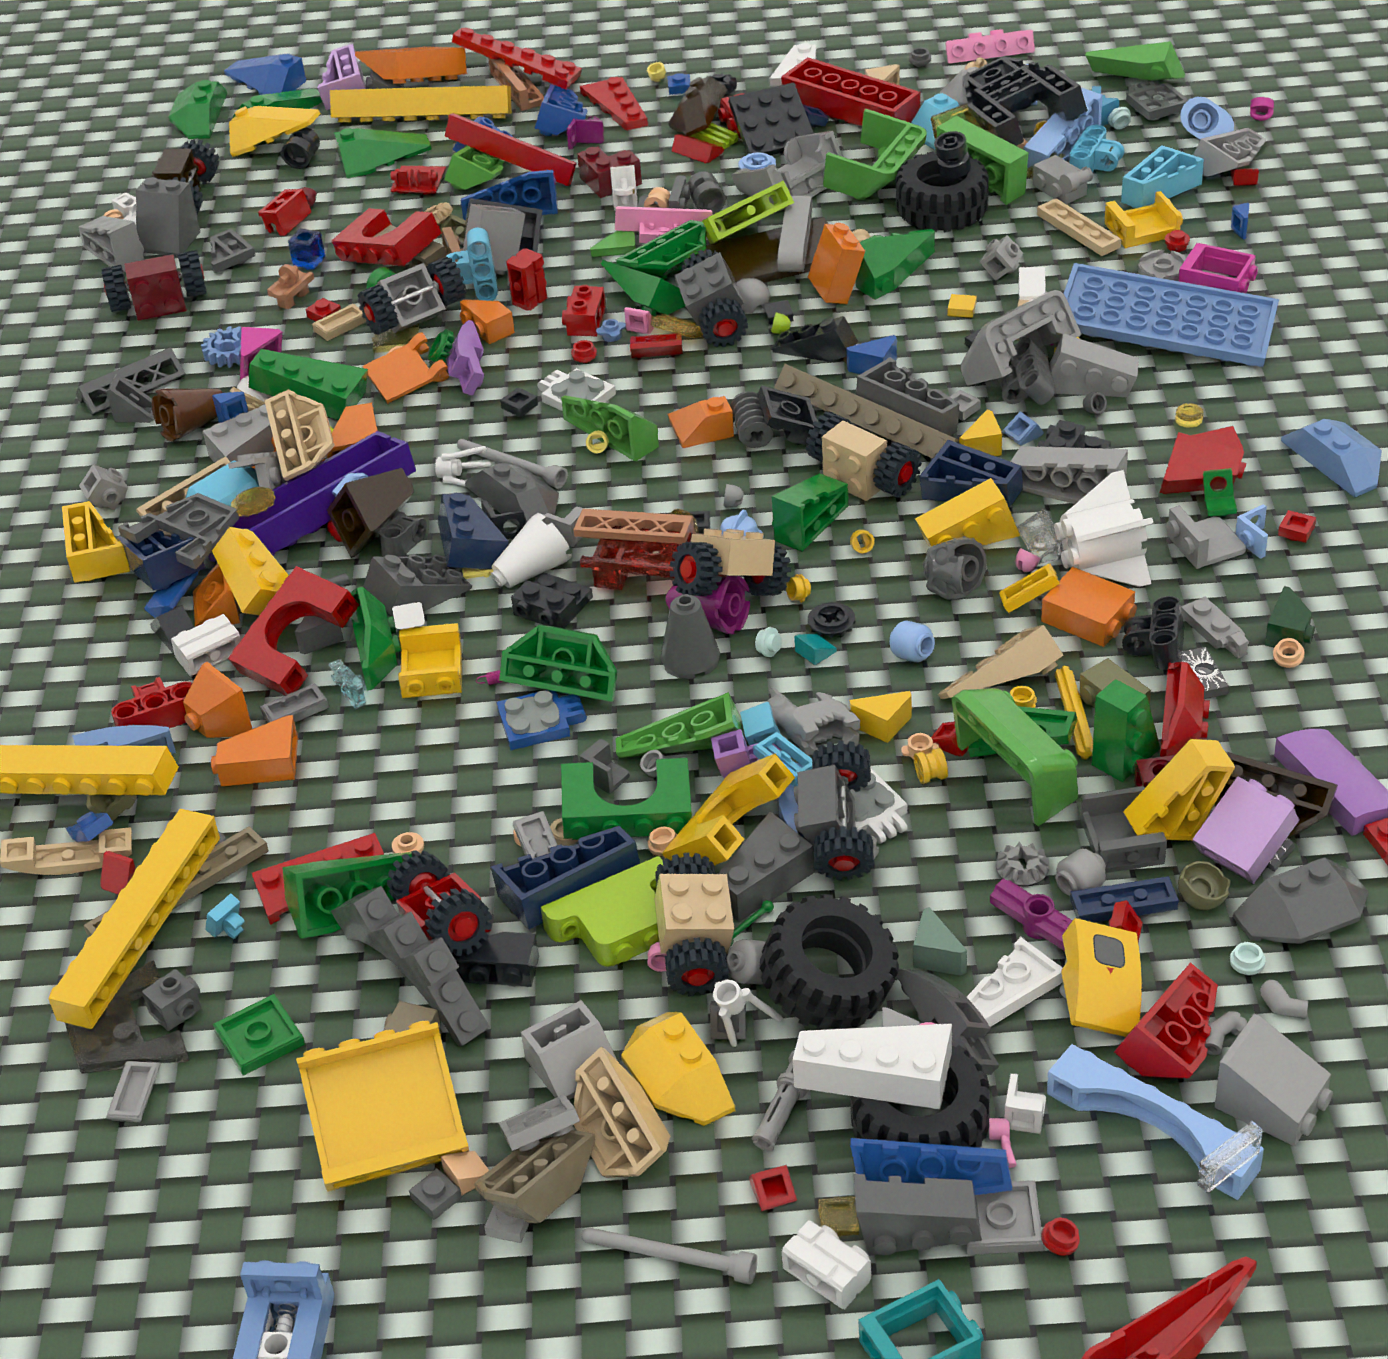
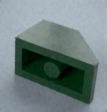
M1283 587L1267 624L1265 646L1274 648L1279 641L1285 638L1297 640L1303 648L1305 643L1311 644L1315 631V626L1310 625L1312 612L1290 587Z

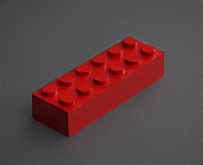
M809 57L781 76L782 85L795 83L803 105L819 108L825 115L847 121L850 124L862 126L865 109L911 123L920 109L919 91Z

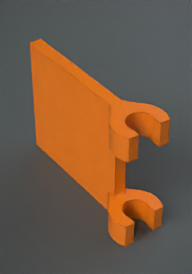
M423 332L416 334L408 344L362 366V368L368 369L367 376L387 404L434 381L443 382L449 378V374L446 372L448 367L443 360L436 361L429 369L420 357L421 354L429 351V347L426 344L428 339Z

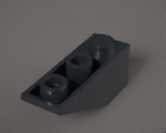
M844 316L835 319L829 317L815 325L806 324L798 330L782 332L778 335L772 351L774 353L829 362L846 357V348L856 345L858 340Z
M500 932L490 935L487 940L481 938L479 942L482 946L479 949L474 945L471 946L472 953L466 954L462 950V956H456L452 952L454 959L459 965L456 971L465 983L532 987L539 959L536 934Z

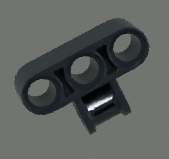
M1173 596L1161 597L1153 603L1152 615L1129 618L1124 624L1123 649L1131 655L1152 654L1154 665L1160 670H1168V663L1181 662L1185 626L1179 599ZM1137 641H1140V645L1137 648Z

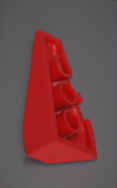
M1190 962L1137 1023L1114 1053L1141 1076L1190 1078L1207 1057L1208 1049L1205 1048V1044L1211 1032V1027L1208 1025L1210 1015L1214 1012L1218 985Z

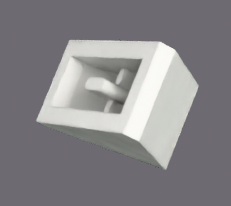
M1019 267V299L1030 301L1044 294L1045 267Z

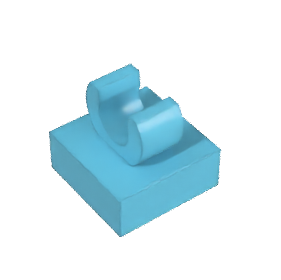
M229 894L207 913L205 930L214 938L223 930L233 939L244 931L241 926L245 923V920L239 915L240 901L232 894Z

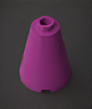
M738 575L722 576L721 582H716L719 587L717 590H712L713 593L711 595L695 597L700 600L712 629L725 634H735L734 631H740L748 618L750 601L745 600V591L749 592V588L744 578ZM672 586L666 594V604L669 610L671 602L676 597L682 595V593H678L676 590L678 586Z

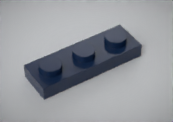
M1169 876L1076 890L1070 893V902L1076 918L1093 923L1110 920L1116 902L1127 900L1138 916L1178 910L1179 903Z

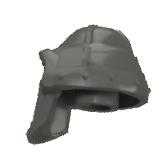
M963 536L930 547L922 563L927 580V589L945 599L955 600L966 597L980 586L987 563L982 544L974 538Z

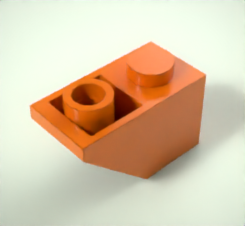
M460 301V319L464 324L468 320L474 321L479 337L488 344L515 333L512 312L499 301Z

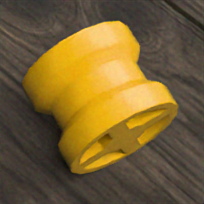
M935 748L928 754L923 752L914 754V766L921 784L929 783L933 778L942 780L948 777V766L941 748Z

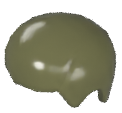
M1195 861L1185 866L1179 876L1178 890L1183 900L1195 909L1207 911L1215 909L1230 894L1228 892L1230 879L1224 877L1221 870L1210 862Z

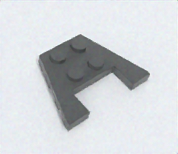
M197 493L166 506V512L159 515L146 514L140 517L142 522L130 527L128 523H124L118 529L121 537L137 544L159 529L170 534H179L180 538L184 540L188 537L195 538L176 551L175 554L179 563L197 569L212 552L227 529L236 523L239 516L237 509Z

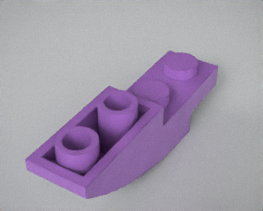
M468 320L460 328L449 352L447 367L449 376L459 379L463 393L473 396L477 387L482 385L484 373L479 363L484 349L474 321Z

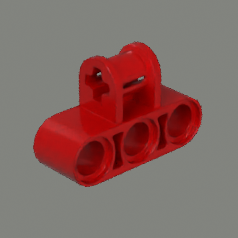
M157 677L155 682L140 687L136 685L131 686L134 698L116 704L111 711L115 727L153 725L169 727L170 729L186 723L184 717L186 710L183 701L192 682L184 681L165 687L161 678Z

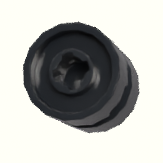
M308 127L293 132L281 150L284 162L295 169L305 168L319 149L320 139L317 133Z
M950 131L938 136L935 139L934 145L940 174L945 178H958L967 174L970 171L971 164L965 135L961 132Z

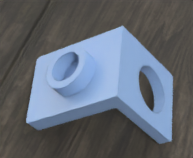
M1264 504L1237 516L1235 533L1246 545V548L1260 559L1266 556L1268 534L1262 530L1265 527L1267 506ZM1258 515L1257 522L1255 524L1252 523L1250 520Z

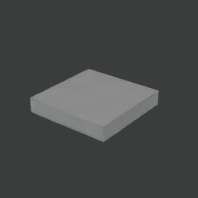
M1035 1180L1013 1181V1190L976 1195L982 1240L966 1244L967 1255L1043 1251L1044 1243L1041 1238L1042 1228Z

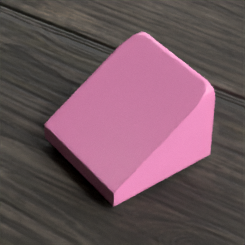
M625 307L626 331L650 335L656 326L650 312Z

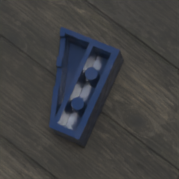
M951 440L946 441L919 476L922 499L947 502L992 478L1004 496L1008 507H1010L1023 490L1021 465Z
M157 530L138 544L120 535L116 537L117 541H120L124 546L130 570L153 591L167 589L173 582L206 568L204 562L197 569H193L177 561L175 552L195 538L188 537L186 540H181L179 534L175 533L168 537L164 535L162 530Z

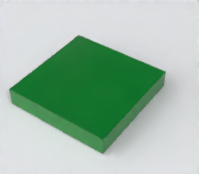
M275 994L212 1024L214 1032L243 1076L305 1045L303 1035Z

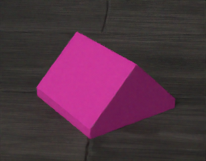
M242 327L240 381L249 375V365L261 349L281 353V330Z

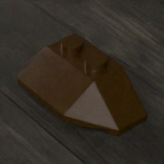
M711 76L704 79L698 77L691 81L689 88L680 100L668 123L669 127L678 132H684L687 136L709 128L720 106L721 98L724 97L727 91L726 87Z
M1226 752L1233 762L1235 769L1214 804L1215 807L1239 776L1247 782L1250 779L1259 782L1267 789V793L1274 797L1282 795L1295 805L1294 810L1299 821L1287 839L1328 817L1338 784Z

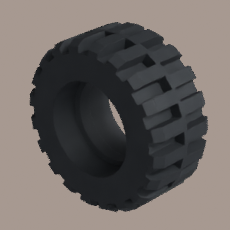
M934 151L927 152L925 155L919 154L914 159L910 158L896 175L897 211L909 225H916L921 230L932 229L935 232L937 230L951 232L953 229L961 230L965 226H971L982 218L988 208V171L979 160L973 159L969 155L971 168L967 174L958 178H945L940 174L938 157Z
M822 894L819 899H816L815 895L802 898L801 902L795 901L788 905L786 910L777 917L762 949L763 954L760 958V970L763 973L761 979L764 987L771 989L768 995L775 1004L780 1003L782 1005L781 1011L788 1017L791 1015L800 1019L798 1023L807 1027L809 1024L816 1025L817 1030H829L830 1027H834V1029H848L850 1025L852 1028H856L865 1024L866 1020L871 1019L883 1004L895 982L894 979L899 969L897 961L899 957L896 944H892L894 938L889 929L882 927L883 921L876 914L872 916L868 913L866 906L861 903L859 906L850 903L851 899L843 896L839 899H834L833 895ZM824 948L838 954L850 965L855 976L839 978L823 973L807 959L803 949Z
M960 1045L957 1047L952 1046L942 1100L950 1106L933 1115L912 1116L894 1109L890 1105L892 1102L850 1096L853 1135L855 1138L981 1148L982 1141L986 1139L989 1130L990 1091L987 1074L982 1071V1065L975 1057L969 1058V1051Z

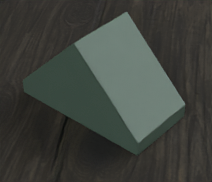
M930 907L923 909L913 944V968L960 976L967 973L966 948Z

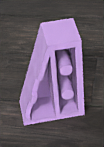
M353 44L332 50L326 64L327 72L323 73V82L318 85V90L326 110L331 109L330 90L366 89L361 65L355 56Z

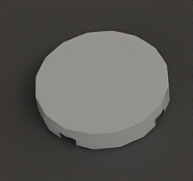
M1164 250L1150 251L1140 258L1138 274L1178 281L1179 268L1186 257L1176 251H1171V254L1164 253Z

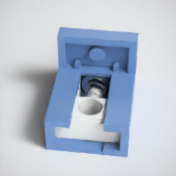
M267 1260L243 1262L240 1276L247 1294V1301L233 1359H321L335 1295L329 1273H322L319 1264L305 1261L297 1263H274Z

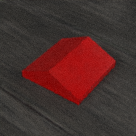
M681 333L630 337L631 357L641 358L683 354Z

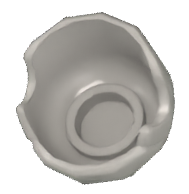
M746 278L736 282L744 303L741 306L745 313H753L758 305H761L763 308V304L769 301L770 291L762 281Z

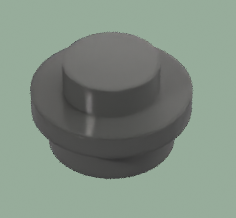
M915 48L911 51L909 62L916 67H924L931 62V54H929V50L926 48Z

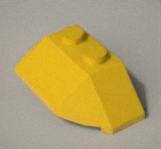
M666 1012L636 1027L621 1054V1059L635 1080L641 1085L654 1108L678 1117L693 1119L694 1123L703 1126L735 1111V1105L715 1058L682 1012Z

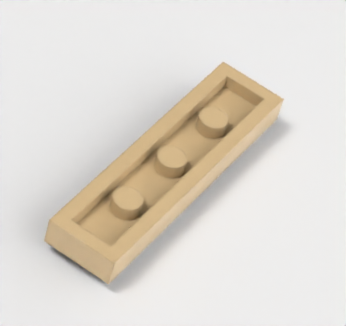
M1053 199L1037 207V215L1101 256L1121 248V238L1058 199Z

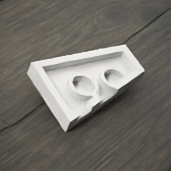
M808 43L794 45L769 78L770 86H781V76L807 57L816 60V45Z
M1022 937L1014 944L1015 950L1009 956L1004 955L999 960L998 969L991 976L984 977L967 996L990 1027L1063 983L1062 967Z

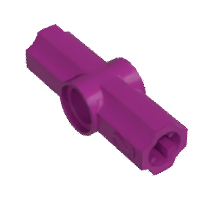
M1004 878L996 884L994 891L990 895V903L1022 923L1024 933L1034 939L1045 938L1065 951L1062 935L1073 920L1054 909V902L1049 896L1044 894L1032 895L1017 884Z

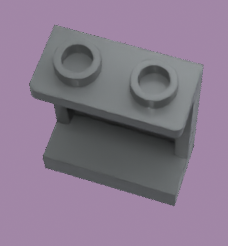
M1144 786L1081 796L1080 819L1092 852L1099 854L1105 862V873L1165 864L1167 840L1164 833L1158 832L1137 836L1123 813L1145 789Z

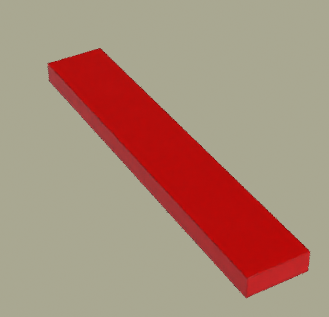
M452 113L449 115L445 137L531 172L553 170L556 182L566 186L571 185L576 162Z

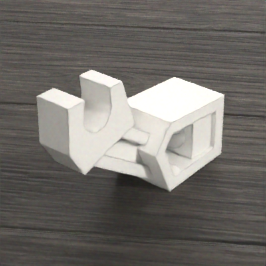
M124 193L112 199L114 209L119 210L123 214L124 220L135 221L136 225V197Z

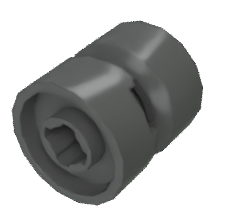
M706 171L694 174L689 179L687 185H690V197L694 201L696 208L712 210L713 215L723 209L726 197L715 176Z

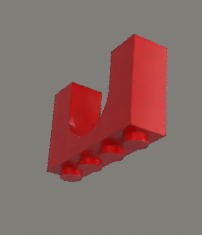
M369 208L334 237L331 242L335 248L336 255L341 261L405 266L442 232L432 212L416 211L394 230L374 237L392 224L384 209Z
M296 566L274 597L268 602L257 620L251 625L240 643L233 649L228 660L239 673L285 696L298 691L308 677V674L297 660L277 651V642L282 631L291 622L305 616H316L343 628L359 607V604L349 590Z

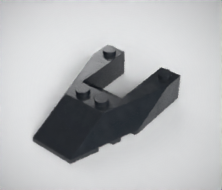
M1003 56L963 76L969 111L981 128L1015 146L1023 143L1024 140L1017 117L1012 113L1027 109L1036 101H1040L1066 121L1075 120L1082 113L1088 111L1081 86L1052 65H1047L1043 68L1039 67L1037 62H1030L1027 65L1021 59Z

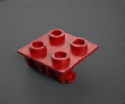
M401 166L400 169L391 171L390 177L391 180H394L390 191L401 194L410 192L422 194L436 193L446 167Z

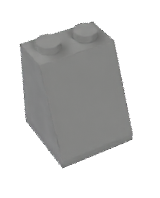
M1253 1014L1220 1061L1214 1108L1295 1146L1303 1134L1308 1136L1311 1133L1317 1119L1315 1115L1318 1110L1325 1111L1333 1095V1091L1329 1090L1331 1074L1261 1016Z

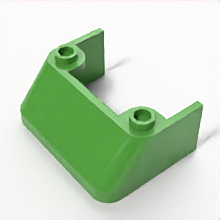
M865 109L860 143L879 149L878 160L873 166H869L828 152L826 154L823 187L852 196L858 200L870 197L896 179L901 166L910 158L912 159L926 142L927 131L921 126Z
M998 688L967 689L960 691L952 697L958 748L962 751L982 738L1031 786L1034 823L1038 827L1079 799L1076 770L1077 760L1068 749L1063 750L1015 704L1009 692L1006 690L1001 691Z

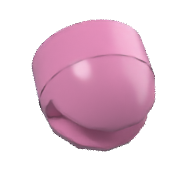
M1020 548L1016 555L1015 563L1019 570L1031 572L1037 567L1041 558Z
M659 942L651 945L648 951L647 962L651 969L663 972L666 971L665 956L667 954H661Z

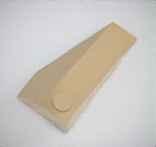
M1044 625L1027 628L994 650V655L976 664L977 671L965 673L942 690L938 696L940 699H946L955 696L962 690L983 689L1039 672L1044 675L1057 667L1056 660L1064 655Z

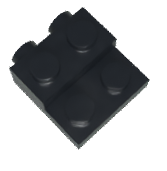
M761 385L757 396L766 425L775 430L783 429L786 439L793 444L809 445L806 443V439L811 436L808 432L810 429L813 430L814 426L812 424L814 421L818 422L810 398Z
M1059 420L1056 426H1049L1046 441L1040 440L1037 447L1111 449V441L1085 435V426Z
M543 572L535 582L526 580L511 596L513 614L542 625L565 629L593 598V593L590 587Z

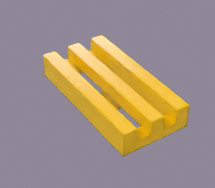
M1050 563L1001 590L999 594L1003 606L1010 613L1056 587L1060 582Z

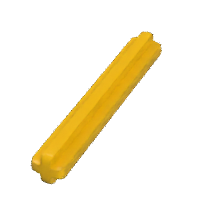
M1062 666L1061 669H1056L1055 678L1064 710L1076 712L1077 723L1072 735L1076 752L1081 756V759L1087 760L1092 756L1093 739L1073 671L1069 670L1068 666Z

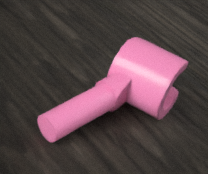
M990 1118L989 1140H1001V1147L1007 1153L1009 1168H1013L1017 1164L1011 1148L1009 1121L1004 1118Z

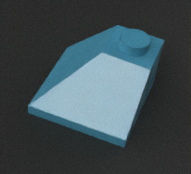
M940 93L924 101L911 123L921 126L927 131L924 144L935 150L934 143L937 136V126L955 116L966 121L967 119L956 100Z

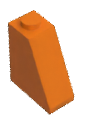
M372 402L345 407L332 431L335 446L327 454V458L377 431Z
M293 715L279 718L217 743L216 756L211 757V767L213 774H218L221 786L295 780L298 734Z

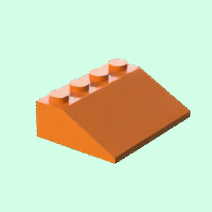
M414 47L355 51V56L381 78L393 79V84L406 83V79H410V82H424V77H428V81H440L441 76H445L446 80L458 79V75L467 74L464 47Z

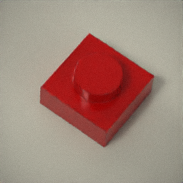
M322 298L305 310L307 318L318 321L341 310V306Z
M1288 510L1279 526L1278 536L1306 543L1315 528L1316 517Z
M1127 900L1116 902L1112 918L1109 920V926L1135 932L1139 943L1143 922Z

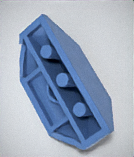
M1322 419L1281 437V441L1353 497H1358L1377 488L1382 450L1346 423Z

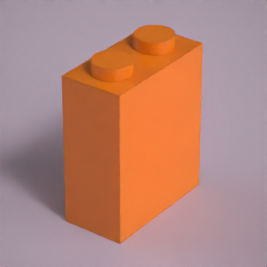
M835 223V225L824 224L808 274L809 280L825 303L848 304L865 254V250L849 227L843 223Z
M1072 567L1059 581L1060 584L1052 588L1042 599L1041 622L1102 647H1105L1112 638L1118 636L1122 626L1129 618L1135 616L1137 605L1134 604L1135 591L1075 567Z

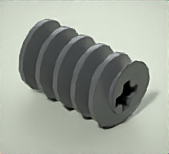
M747 391L736 395L731 401L730 407L740 441L750 448H759L767 445L773 437V429L766 425L757 393Z

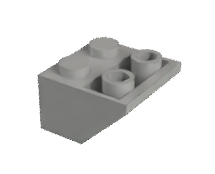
M582 1000L521 1031L525 1059L555 1098L564 1094L568 1100L574 1098L578 1083L575 1081L576 1069L600 1047L605 1048L616 1059L599 1021Z

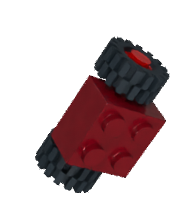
M197 250L178 253L181 272L177 271L174 254L125 263L127 281H125L121 265L101 268L104 289L111 312L131 309L128 291L131 293L138 321L187 311L180 283L182 278L187 297L207 294L202 264H200Z

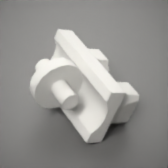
M634 165L610 167L614 211L617 206L637 207Z

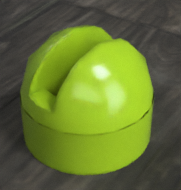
M776 312L771 332L781 334L790 329V320L786 315Z

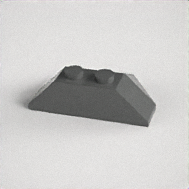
M505 462L498 463L481 470L465 481V486L481 499L487 500L501 514L523 510L525 524L536 513L542 515L546 513L556 514L559 493L524 468ZM509 519L518 526L516 519Z
M1324 857L1265 879L1233 913V919L1251 941L1265 939L1273 942L1303 943L1360 921L1369 891L1350 869Z

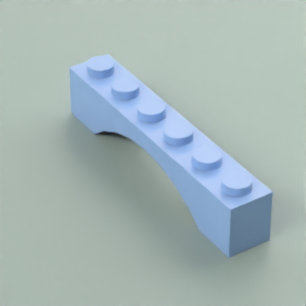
M1071 1044L1048 1071L1047 1094L1076 1111L1114 1112L1137 1118L1157 1127L1172 1137L1188 1152L1207 1184L1236 1200L1242 1196L1261 1171L1264 1148L1256 1144L1255 1141L1248 1137H1243L1226 1128L1219 1121L1210 1119L1191 1109L1186 1103L1165 1095L1156 1087L1141 1082L1127 1074L1123 1069L1106 1063L1090 1051H1084Z

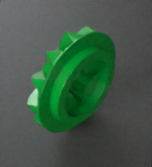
M445 329L436 336L428 354L430 367L438 360L446 361L454 342L452 331Z

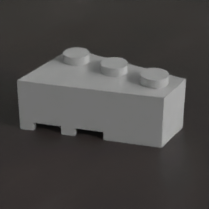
M1063 334L1049 363L1055 385L1054 394L1088 395L1092 392H1101L1105 396L1128 397L1137 379L1139 358Z
M265 404L203 430L208 455L214 463L225 456L232 462L237 461V456L274 451V446L271 443L273 434Z

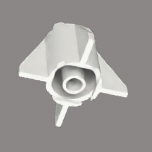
M1124 470L1109 474L1061 516L1060 522L1054 524V530L1057 539L1062 540L1064 551L1061 552V559L1065 568L1075 567L1101 578L1141 587L1152 584L1145 559L1147 548L1141 549V542L1147 541L1145 527L1153 524V519H1143L1140 509L1132 508L1131 504L1135 503V501L1130 499Z

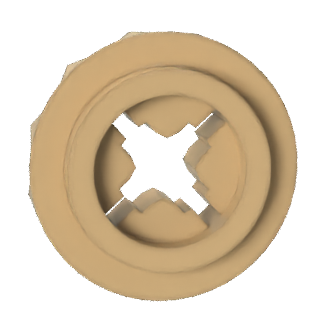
M439 203L431 208H427L425 212H432L437 224L440 225L446 221L453 208L449 203Z

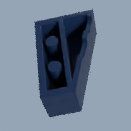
M462 493L442 494L438 527L447 567L492 569L493 563L506 549L509 541L470 495Z

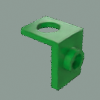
M1232 469L1203 471L1204 497L1208 516L1237 514ZM1217 476H1221L1227 481L1226 487L1220 491H1215L1210 487L1211 480Z

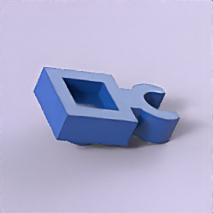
M92 811L80 817L76 821L77 824L68 826L65 829L72 840L76 842H89L111 826L113 821L107 813H94Z

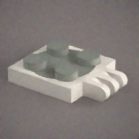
M577 368L569 374L555 370L551 375L537 383L539 390L543 392L541 393L542 402L560 411H563L561 397L565 395L603 403L616 395L614 385Z
M871 769V780L868 782V786L865 788L860 786L861 790L858 792L851 789V793L855 798L857 832L863 829L866 831V834L874 836L877 839V843L881 844L886 841V836L890 839L897 835L896 830L899 833L907 830V824L901 818V816L907 813V803Z

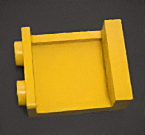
M1161 191L1155 192L1154 204L1123 211L1116 201L1106 202L1104 224L1114 235L1121 238V244L1124 248L1164 240L1165 236L1171 231L1180 230V226L1183 224V217L1181 212L1171 203L1170 199L1166 198Z
M458 623L399 630L402 652L401 672L398 673L402 698L462 693V643Z

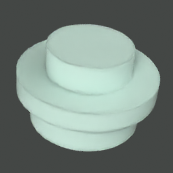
M1127 107L1115 108L1109 115L1108 122L1116 129H1123L1131 122V112Z
M768 627L758 632L755 646L759 653H762L765 657H773L780 650L782 639L776 628Z
M1240 943L1231 952L1230 964L1234 970L1241 974H1257L1265 966V955L1262 949L1254 943Z

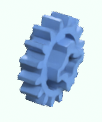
M228 326L227 330L224 331L219 328L216 333H209L210 338L203 339L204 343L201 344L205 361H209L210 365L216 363L218 367L226 364L228 367H232L233 363L240 365L241 326L234 329Z

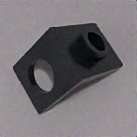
M487 500L481 501L483 512L506 539L515 538L525 525L524 511L518 510L496 515ZM509 519H516L518 527L512 532H506L503 529L505 522Z

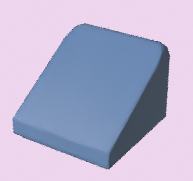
M1019 412L1002 430L1003 434L1020 446L1044 434L1040 426L1022 412Z

